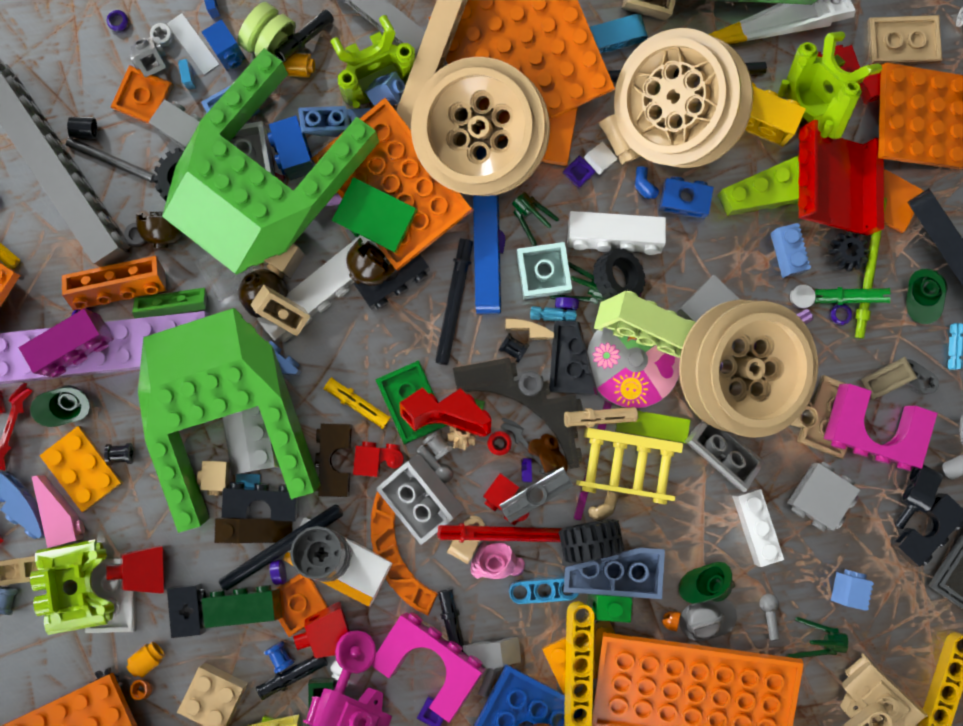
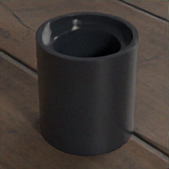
M70 116L68 118L67 131L70 138H96L98 128L94 117Z

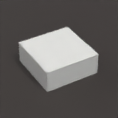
M603 141L584 157L599 175L618 160Z

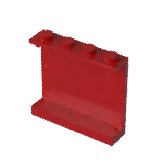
M813 120L799 128V218L861 233L866 236L883 230L884 159L878 158L879 138H874L864 144L843 138H823L818 128V120Z

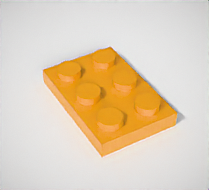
M81 426L74 428L39 455L81 512H86L123 483L110 465H106L104 456Z
M598 620L594 622L593 679L597 678L603 632L615 634L610 621ZM584 633L577 635L575 639L576 644L583 642ZM566 637L542 648L563 694H565ZM583 658L575 662V669L583 666ZM580 683V684L576 685L575 688H577V687H579V686H581V685H583V684Z

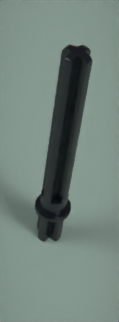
M460 238L456 258H453L455 265L435 362L442 365H448L468 266L472 263L470 262L473 241L470 239Z

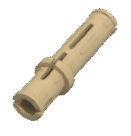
M635 407L603 410L586 408L585 411L564 413V423L567 427L586 425V427L590 428L597 424L636 422L638 419Z

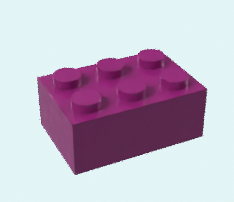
M82 309L18 348L34 374L55 378L65 373L66 367L84 362L88 358L87 355L93 351L100 352L109 346L108 343L114 340L100 314Z

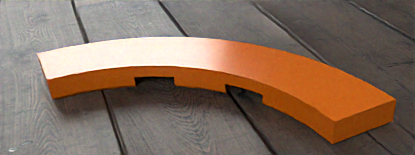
M377 491L371 512L373 552L393 563L385 578L390 587L411 607L429 616L438 593L421 583L404 563L395 536L396 514Z

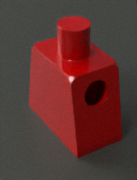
M152 546L123 553L120 556L121 565L106 566V580L121 579L122 590L164 593L163 546Z
M337 602L306 618L304 624L306 632L295 635L293 638L297 650L311 646L315 658L334 656L339 639L347 632H350L341 602Z

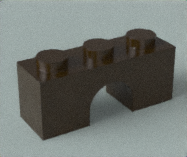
M321 423L320 429L317 428L316 443H320V453L315 455V467H319L318 478L321 486L316 491H318V496L350 497L351 473L337 471L332 464V457L339 449H351L352 425Z

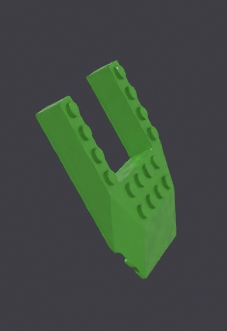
M265 48L201 119L175 167L162 215L164 219L236 275L246 271L250 266H257L263 263L264 260L274 255L279 256L287 252L379 143L376 130L356 117L294 191L230 143L232 138L288 75L283 62Z
M235 308L143 337L138 396L144 437L178 533L200 527L210 519L179 430L259 406L290 498L294 499L314 493L321 486L274 348L256 332V329L250 323L243 319V316Z

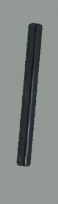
M336 504L235 568L219 579L221 588L226 591L290 551L297 535L306 528L315 526L325 528L343 516L342 509Z

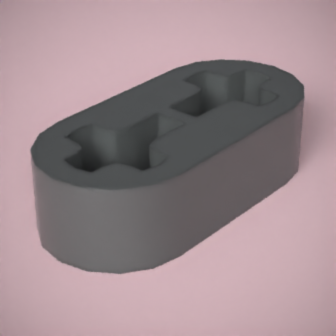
M907 359L917 378L906 385L920 394L934 393L939 387L938 378L917 362ZM919 378L922 380L929 379L931 387L924 389V383Z

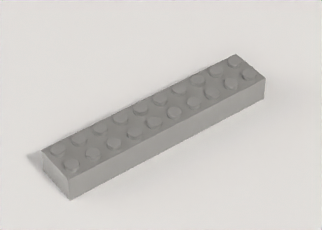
M0 59V125L93 264L103 267L122 263L132 256L128 250L130 248L129 243L115 231L117 225L110 216L107 217L102 212L105 209L103 204L97 197L94 198L89 191L92 188L84 178L81 179L76 173L79 171L76 164L71 159L68 160L63 154L66 152L64 146L59 140L53 138L51 135L53 130L45 120L42 121L38 116L41 113L33 102H29L25 97L28 95L25 88L14 80V72L8 64H4Z

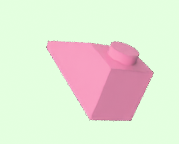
M45 475L32 476L47 548L84 539L85 527L82 520H79L78 514Z

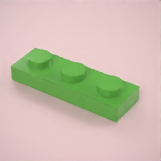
M205 288L137 297L134 299L132 314L134 319L205 310L207 292Z

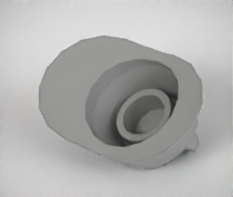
M727 599L719 602L710 600L691 604L681 613L680 627L689 639L695 641H706L723 636L735 626L737 620L736 609Z

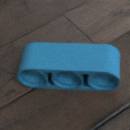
M634 14L589 27L600 54L632 46L648 38L641 14Z
M564 576L520 579L512 582L509 587L510 598L517 604L569 601L579 595V593L564 594L562 592ZM541 584L550 585L551 591L547 596L538 594L537 590ZM519 585L527 589L526 595L522 598H517L513 594L514 588Z

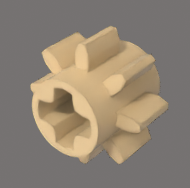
M450 426L448 441H453L454 449L459 448L465 451L470 445L475 446V437L477 435Z

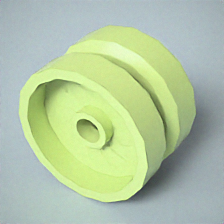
M262 2L251 11L242 24L237 39L238 45L249 53L255 52V57L264 48L276 57L274 50L288 40V36L295 32L296 23L284 14L279 15L278 10L269 3Z

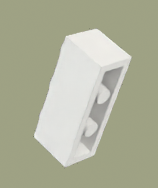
M752 489L733 495L732 497L754 565L763 567L784 560L762 490Z

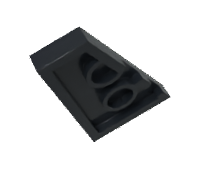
M554 320L549 392L597 395L581 325L578 321Z

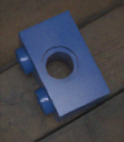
M222 19L202 31V34L226 71L230 68H237L246 59Z
M672 176L670 179L667 178L663 183L659 211L705 219L709 215L713 186H708V183L704 181L686 182L684 178ZM681 192L690 193L692 201H684L681 197Z

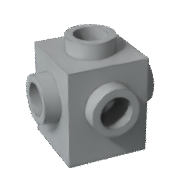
M152 37L148 39L141 38L131 46L133 55L130 56V59L136 70L140 68L144 77L166 68L163 57L167 55L161 43L156 44Z

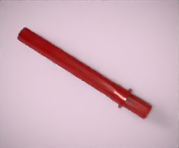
M460 523L459 526L438 525L437 538L439 540H458L459 543H463L464 540L561 542L559 531L562 529L465 526L464 523Z

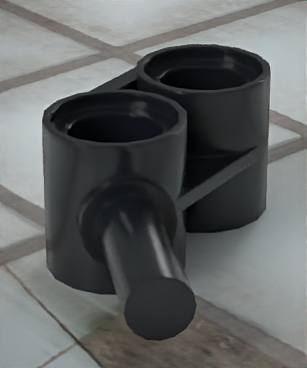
M924 464L922 469L913 468L909 477V481L912 483L907 486L902 496V501L907 506L894 523L898 528L903 529L915 511L918 512L920 510L926 513L931 509L935 502L936 492L941 484L943 474Z

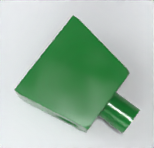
M588 594L587 605L594 611L595 620L631 623L634 597Z

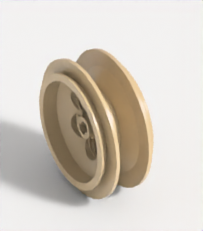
M689 28L666 30L655 34L640 44L625 62L619 74L614 94V111L617 125L627 144L637 154L649 161L678 168L703 166L726 154L742 136L750 119L753 106L752 80L741 56L724 41L702 31ZM679 68V75L674 79V72ZM697 77H700V84L695 88L694 82ZM660 84V91L658 94H655V88ZM701 101L702 108L699 112H696V105ZM661 108L662 115L657 119V111ZM682 117V125L678 128L677 121Z
M469 57L444 66L423 86L412 112L411 135L419 161L437 182L459 193L491 196L516 188L535 172L547 150L550 121L545 101L537 87L528 77L515 67L501 60L489 57ZM483 98H488L490 105L488 109L482 111L479 108V103ZM466 109L468 111V118L460 122L458 114L461 110ZM508 111L510 114L509 121L501 124L499 121L500 114ZM483 123H485V130H481L479 134L478 128L482 127ZM464 133L467 137V142L460 147L457 144V137ZM501 136H506L508 138V145L500 149L497 141ZM485 147L487 151L486 157L479 160L476 152L478 148Z
M727 301L708 310L689 331L680 355V383L689 406L706 424L744 437L770 436L791 425L807 407L817 382L818 356L816 346L805 323L787 307L768 301ZM735 341V347L732 349V344ZM723 362V367L720 371V364ZM732 383V389L729 391V386Z

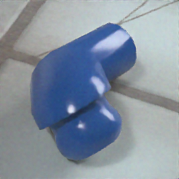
M643 166L636 167L635 189L644 198L655 199L659 194V189L647 180L648 168Z

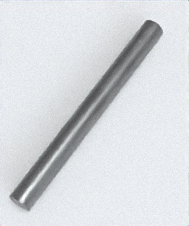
M68 137L66 140V146L151 183L154 181L153 176L155 174L76 139Z

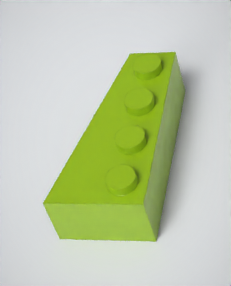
M799 155L722 189L717 196L726 215L731 216L761 209L798 204Z

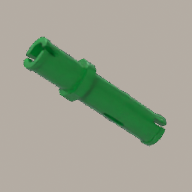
M837 287V289H815V295H822V297H815V304L890 303V296L883 295H891L890 288L843 289V287Z

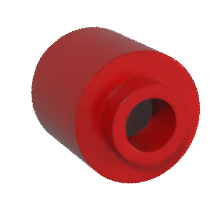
M497 431L490 435L487 446L492 454L501 456L509 452L512 441L507 433ZM497 439L503 440L504 446L502 448L495 447Z

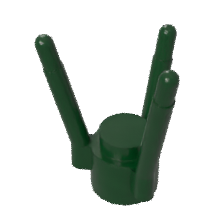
M526 192L520 194L512 203L515 208L513 213L519 219L533 246L538 245L523 214L528 217L533 213L547 228H551V224L536 208L553 220L559 221L555 214L540 204L533 196L530 197Z
M568 262L570 268L592 280L589 282L575 276L570 277L572 281L589 287L587 294L591 295V297L572 295L550 296V299L567 297L598 304L599 300H606L597 290V286L594 283V275L571 262Z
M800 617L795 618V621L828 632L829 634H825L824 640H810L811 645L824 646V650L787 654L786 657L804 658L837 655V652H847L849 641L846 633H839L838 628L827 627Z

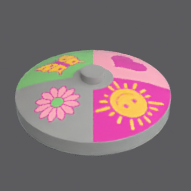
M605 327L602 331L597 330L589 342L587 354L596 391L604 400L620 408L635 407L636 409H642L660 402L673 390L679 378L680 358L658 351L657 345L644 346L636 343L637 338L613 335L614 330Z

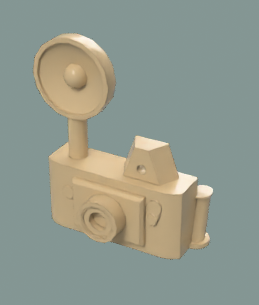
M864 653L861 654L862 657L848 669H845L848 678L842 682V685L847 693L840 707L850 718H853L872 703L882 704L886 708L892 719V726H916L923 718L928 716L918 704L909 698ZM876 715L874 718L880 722L884 715Z

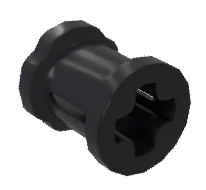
M509 333L498 351L501 353L503 351L519 363L530 345L527 343L524 345L513 338V334Z
M126 443L125 446L106 444L104 450L106 465L109 466L120 462L133 464V444Z

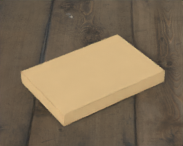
M939 15L874 17L867 20L870 64H884L886 62L899 65L933 64L942 61Z
M822 375L811 402L818 412V421L813 427H802L796 442L836 458L844 459L848 447L845 450L831 446V441L824 439L839 384L845 383Z

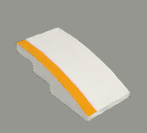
M304 517L300 526L304 525L311 519L308 517ZM344 537L351 549L350 566L345 574L337 580L322 583L371 607L393 563L359 543ZM290 550L285 554L283 560L293 566ZM325 552V554H321L320 558L324 560L329 554Z

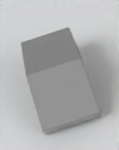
M518 637L495 642L480 641L463 646V652L467 656L473 655L483 663L481 666L486 669L504 667L506 664L511 665L521 662Z

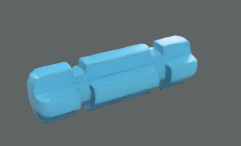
M533 306L530 310V319L540 320L542 318L543 321H576L577 312L571 309L563 311L564 309L545 307L541 309V307Z
M953 323L950 325L952 337H949L948 356L951 357L948 359V369L960 370L963 368V359H961V356H963V324Z

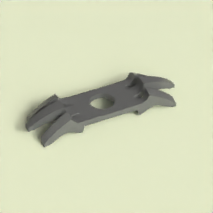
M502 418L501 420L505 423L500 427L511 432L514 435L515 443L518 444L520 442L528 451L529 444L522 437L524 428L512 420ZM530 454L541 467L540 473L549 476L557 471L556 468L549 473H545L539 456Z

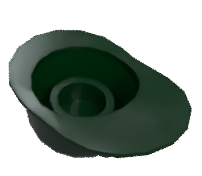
M920 269L915 271L910 277L906 309L909 316L918 323H933L941 317L944 310L948 286L945 278L938 271Z
M64 385L58 389L36 396L32 401L30 411L33 419L40 425L56 427L83 419L89 412L90 404L84 391L72 385Z
M714 562L687 572L679 583L681 597L686 602L692 604L710 600L715 602L725 600L735 587L731 568L724 562Z

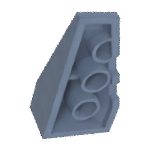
M636 548L621 552L615 556L565 567L563 592L662 599L665 549Z

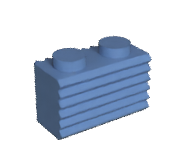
M798 223L776 228L770 233L782 278L802 274L811 268L809 265L810 261H808L809 257L806 256L808 252L805 251V243L802 242L804 240L801 237L803 234L800 233L802 229L799 228L800 224Z
M847 569L844 570V574L836 572L831 601L867 611L870 604L869 600H871L870 595H872L871 590H873L871 586L874 583L866 580V574Z

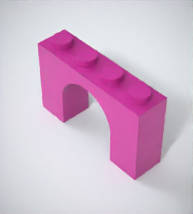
M839 384L824 439L831 441V446L839 449L852 448L854 449L853 453L860 456L868 457V454L876 456L875 460L878 462L890 464V461L898 463L897 468L912 471V468L922 469L938 413L918 406H904L895 436L889 442L880 445L868 436L864 425V417L872 391L852 384Z
M408 612L404 613L399 617L375 654V659L371 666L387 678H391L397 673L408 654L414 648L424 647L435 651L445 664L446 679L429 708L444 720L450 722L455 718L486 668L481 666L483 663L475 656H467L463 653L460 645L454 641L448 642L442 638L443 634L438 629L432 626L428 628L421 623L423 621L421 617L412 612L410 614Z

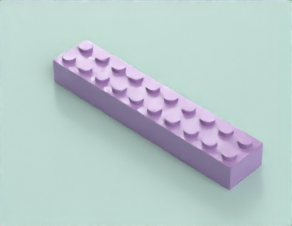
M202 311L104 322L114 340L108 343L109 346L100 352L93 351L87 355L88 358L84 362L66 367V372L55 378L34 374L18 348L50 328L0 333V385L140 370L143 337L210 316V314Z

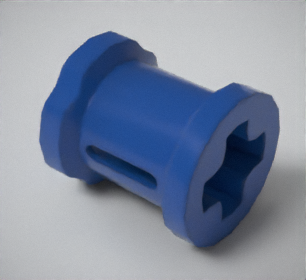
M284 641L264 651L265 655L270 657L275 667V674L294 663V660L289 658L283 647L285 645Z

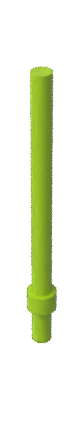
M884 198V214L887 198ZM882 230L871 234L870 253H868L867 257L868 261L862 289L873 288ZM860 303L859 309L856 310L855 319H857L855 338H865L867 321H870L871 311L869 310L870 303Z

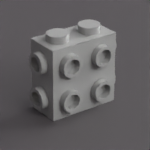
M825 462L811 464L787 502L793 507L791 509L792 512L802 518L806 515L813 520L811 524L823 532L826 529L834 531L842 526L846 519L845 513L848 508L851 509L857 503L859 498L857 494L860 491L854 486L855 482L845 475L838 476L834 473L835 469Z

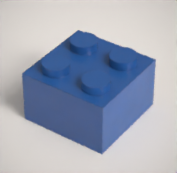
M297 116L269 124L271 132L267 133L271 146L278 153V155L274 156L278 169L281 170L283 175L286 174L290 181L306 176L315 164L311 159L312 154L305 133H301L300 121Z

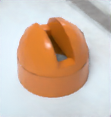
M675 611L665 613L662 620L664 627L677 632L681 613Z
M136 680L130 687L131 697L135 700H145L149 698L152 692V685L146 680ZM142 686L145 688V691L139 689V687Z

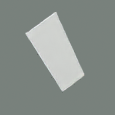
M182 13L167 23L204 75L219 65Z

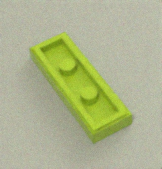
M637 411L638 419L636 422L616 423V432L686 443L685 440L688 437L691 420Z

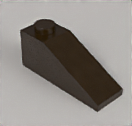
M215 518L214 543H276L293 532V521L270 520L271 518Z

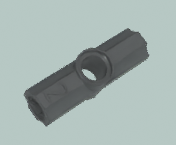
M562 467L499 505L511 523L574 485ZM539 488L543 491V499L540 502H534L530 499L532 489Z

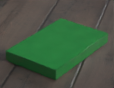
M353 177L332 221L397 253L418 209Z
M419 360L375 379L404 445L448 426L443 423H432L414 431L400 416L399 403L422 387L429 394L432 393L434 395Z

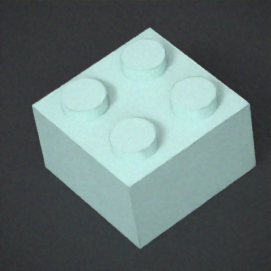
M565 242L517 249L516 255L523 300L571 292L572 285Z

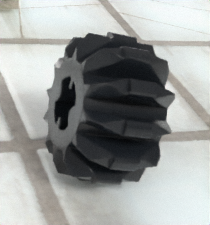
M847 231L845 235L839 233L836 235L837 240L833 239L830 242L833 248L829 249L827 253L834 255L830 262L834 263L837 261V269L840 270L845 267L846 272L852 271L853 268L858 270L862 267L861 263L868 261L865 254L870 253V249L864 248L868 240L860 241L861 233H857L854 237L851 231ZM848 248L852 250V253L849 255L846 253Z

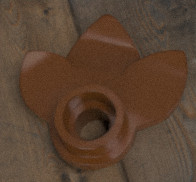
M546 433L540 436L539 439L530 441L528 452L534 456H539L545 473H549L556 468L559 470L562 467L567 472L566 458L561 453L559 442L554 436Z

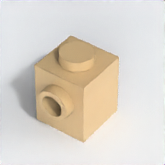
M202 461V470H199L197 474V484L201 485L200 490H207V495H222L223 488L229 485L230 462Z

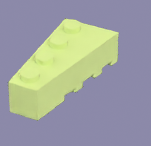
M624 291L600 303L594 328L600 331L604 327L614 330L613 335L621 338L623 336L637 338L636 343L644 346L657 345L658 351L680 358L685 339L696 322L677 316L676 312L665 310L653 301H646L632 291Z

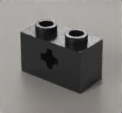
M202 583L168 588L167 597L171 638L197 636L205 633L202 598L206 597V591L202 589ZM185 608L193 609V613L185 612Z

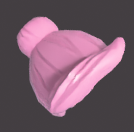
M482 542L471 562L470 570L477 579L481 577L504 579L509 575H521L525 569V562L522 558L516 557L511 547L505 543L499 542L487 545L486 542Z

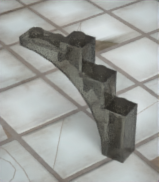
M510 357L453 368L457 390L461 388L464 392L495 393L511 398L532 410L555 434L564 452L568 469L580 467L579 462H583L580 448H576L574 440L578 438L577 427H567L564 423L565 412L583 411L581 399H576V394L547 399L546 395H550L548 380L543 381V387L538 394L534 396L523 394L519 389V380L514 381L513 377L518 375L515 362H510Z

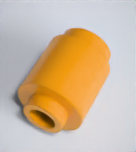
M294 53L286 62H283L288 73L287 76L309 78L311 73L315 72V59H312L309 53Z
M156 642L146 643L127 659V669L134 677L139 676L143 678L162 662L165 653Z

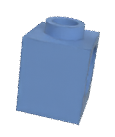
M394 71L374 79L365 93L374 106L384 98L393 106L399 104L405 84L397 72Z

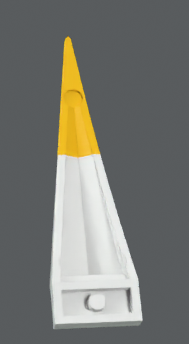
M817 0L812 5L778 3L744 20L709 33V35L727 44L828 27L831 26L832 22L853 18L856 10L851 0Z

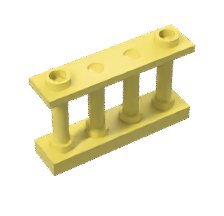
M585 428L583 437L590 438L591 449L586 480L576 481V485L582 486L581 491L596 493V489L622 492L652 497V502L666 505L667 500L675 501V496L666 495L671 457H674L675 453H682L683 443ZM604 441L613 442V447H615L609 485L595 483L600 447L604 444ZM627 445L637 446L636 451H638L633 489L619 487L624 449H627ZM651 449L660 450V455H662L656 493L642 491L648 453H651Z

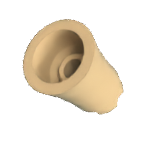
M615 114L598 123L606 134L616 157H619L621 165L641 157L623 138L617 125Z

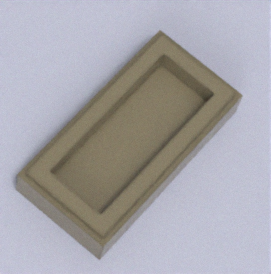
M904 356L862 378L861 381L867 390L872 391L870 396L872 400H875L915 380L917 376Z

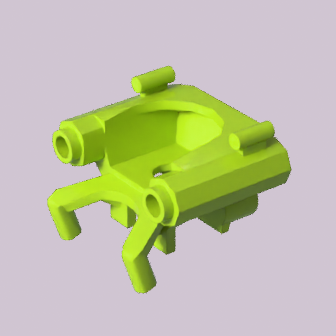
M382 15L379 18L385 31L383 36L381 32L369 36L373 45L359 51L356 43L346 47L344 50L338 37L331 40L339 60L347 63L346 70H343L338 75V85L343 100L349 106L353 105L354 109H361V104L371 102L365 91L374 79L396 71L406 85L416 58L415 49L409 43H400L398 46L392 44L396 33L387 15Z
M843 31L827 34L824 39L823 57L817 56L818 51L813 43L806 42L801 44L796 51L787 79L782 80L777 93L779 97H785L786 100H795L800 103L801 107L806 108L803 117L808 122L818 120V128L823 138L838 139L842 137L862 93L859 83L863 82L865 77L878 74L882 70V66L879 63L863 66L854 72H846L840 67L845 64V61L838 54L834 56L836 42L843 41L845 38Z
M90 540L36 551L35 562L38 570L30 573V584L33 591L46 590L47 594L35 596L33 606L37 616L45 615L44 627L48 635L108 624L109 620L113 619L114 604L111 601L98 597L91 584L93 570L107 557L106 549H104L102 542ZM67 580H73L77 583V591L73 595H68L63 590V585Z

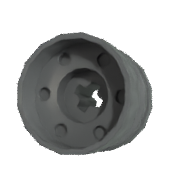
M319 526L306 528L299 533L292 543L290 552L292 564L299 574L305 578L321 582L334 581L344 575L350 566L352 557L350 545L343 536L328 528ZM327 552L329 554L328 557H325L324 560L321 559V554Z

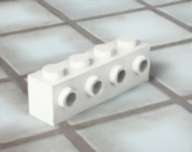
M570 211L567 247L574 248L575 250L597 249L600 252H608L620 248L632 253L644 252L647 255H656L658 253L661 254L665 246L666 217Z

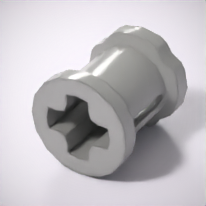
M440 429L423 441L424 445L427 444L436 455V461L454 449L452 445L449 446L444 440Z

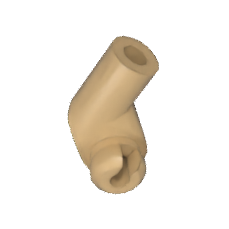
M608 491L604 504L589 508V517L594 518L595 521H601L614 513L619 494Z

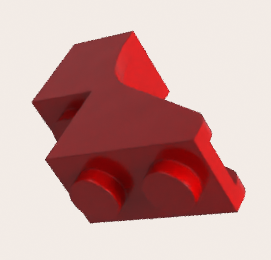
M837 45L835 47L834 56L838 54L845 61V64L840 67L846 72H854L860 68L852 45L846 47ZM818 52L817 56L823 57V54H821V52ZM881 72L869 75L864 78L863 82L859 83L863 104L880 99Z
M422 387L399 403L400 416L414 431L428 424L443 423L481 437L491 433V416L486 410H481L476 404L475 399L470 394H466L461 388L438 403L436 397L432 393L429 394Z

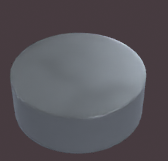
M136 223L126 227L124 237L130 245L142 247L148 243L140 237Z
M525 372L519 379V389L527 396H534L541 391L543 380L536 372Z

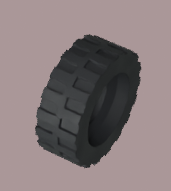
M618 248L602 255L596 260L593 271L594 283L604 299H609L624 291H632L638 296L643 292L646 283L645 273L639 259L632 252ZM613 266H618L623 272L626 279L625 287H621L616 282L613 275Z

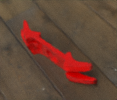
M25 382L12 393L8 400L12 407L0 440V469L3 471L6 469L4 456L11 449L8 442L18 413L24 412L23 401L32 393V390L26 387L27 383Z

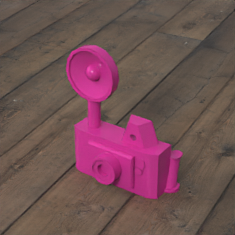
M350 631L339 639L336 645L335 656L337 663L342 668V672L334 690L324 688L321 697H312L307 718L303 720V723L311 726H389L392 716L382 712V692L367 688L358 701L343 695L351 673L358 674L366 671L375 659V643L366 632Z

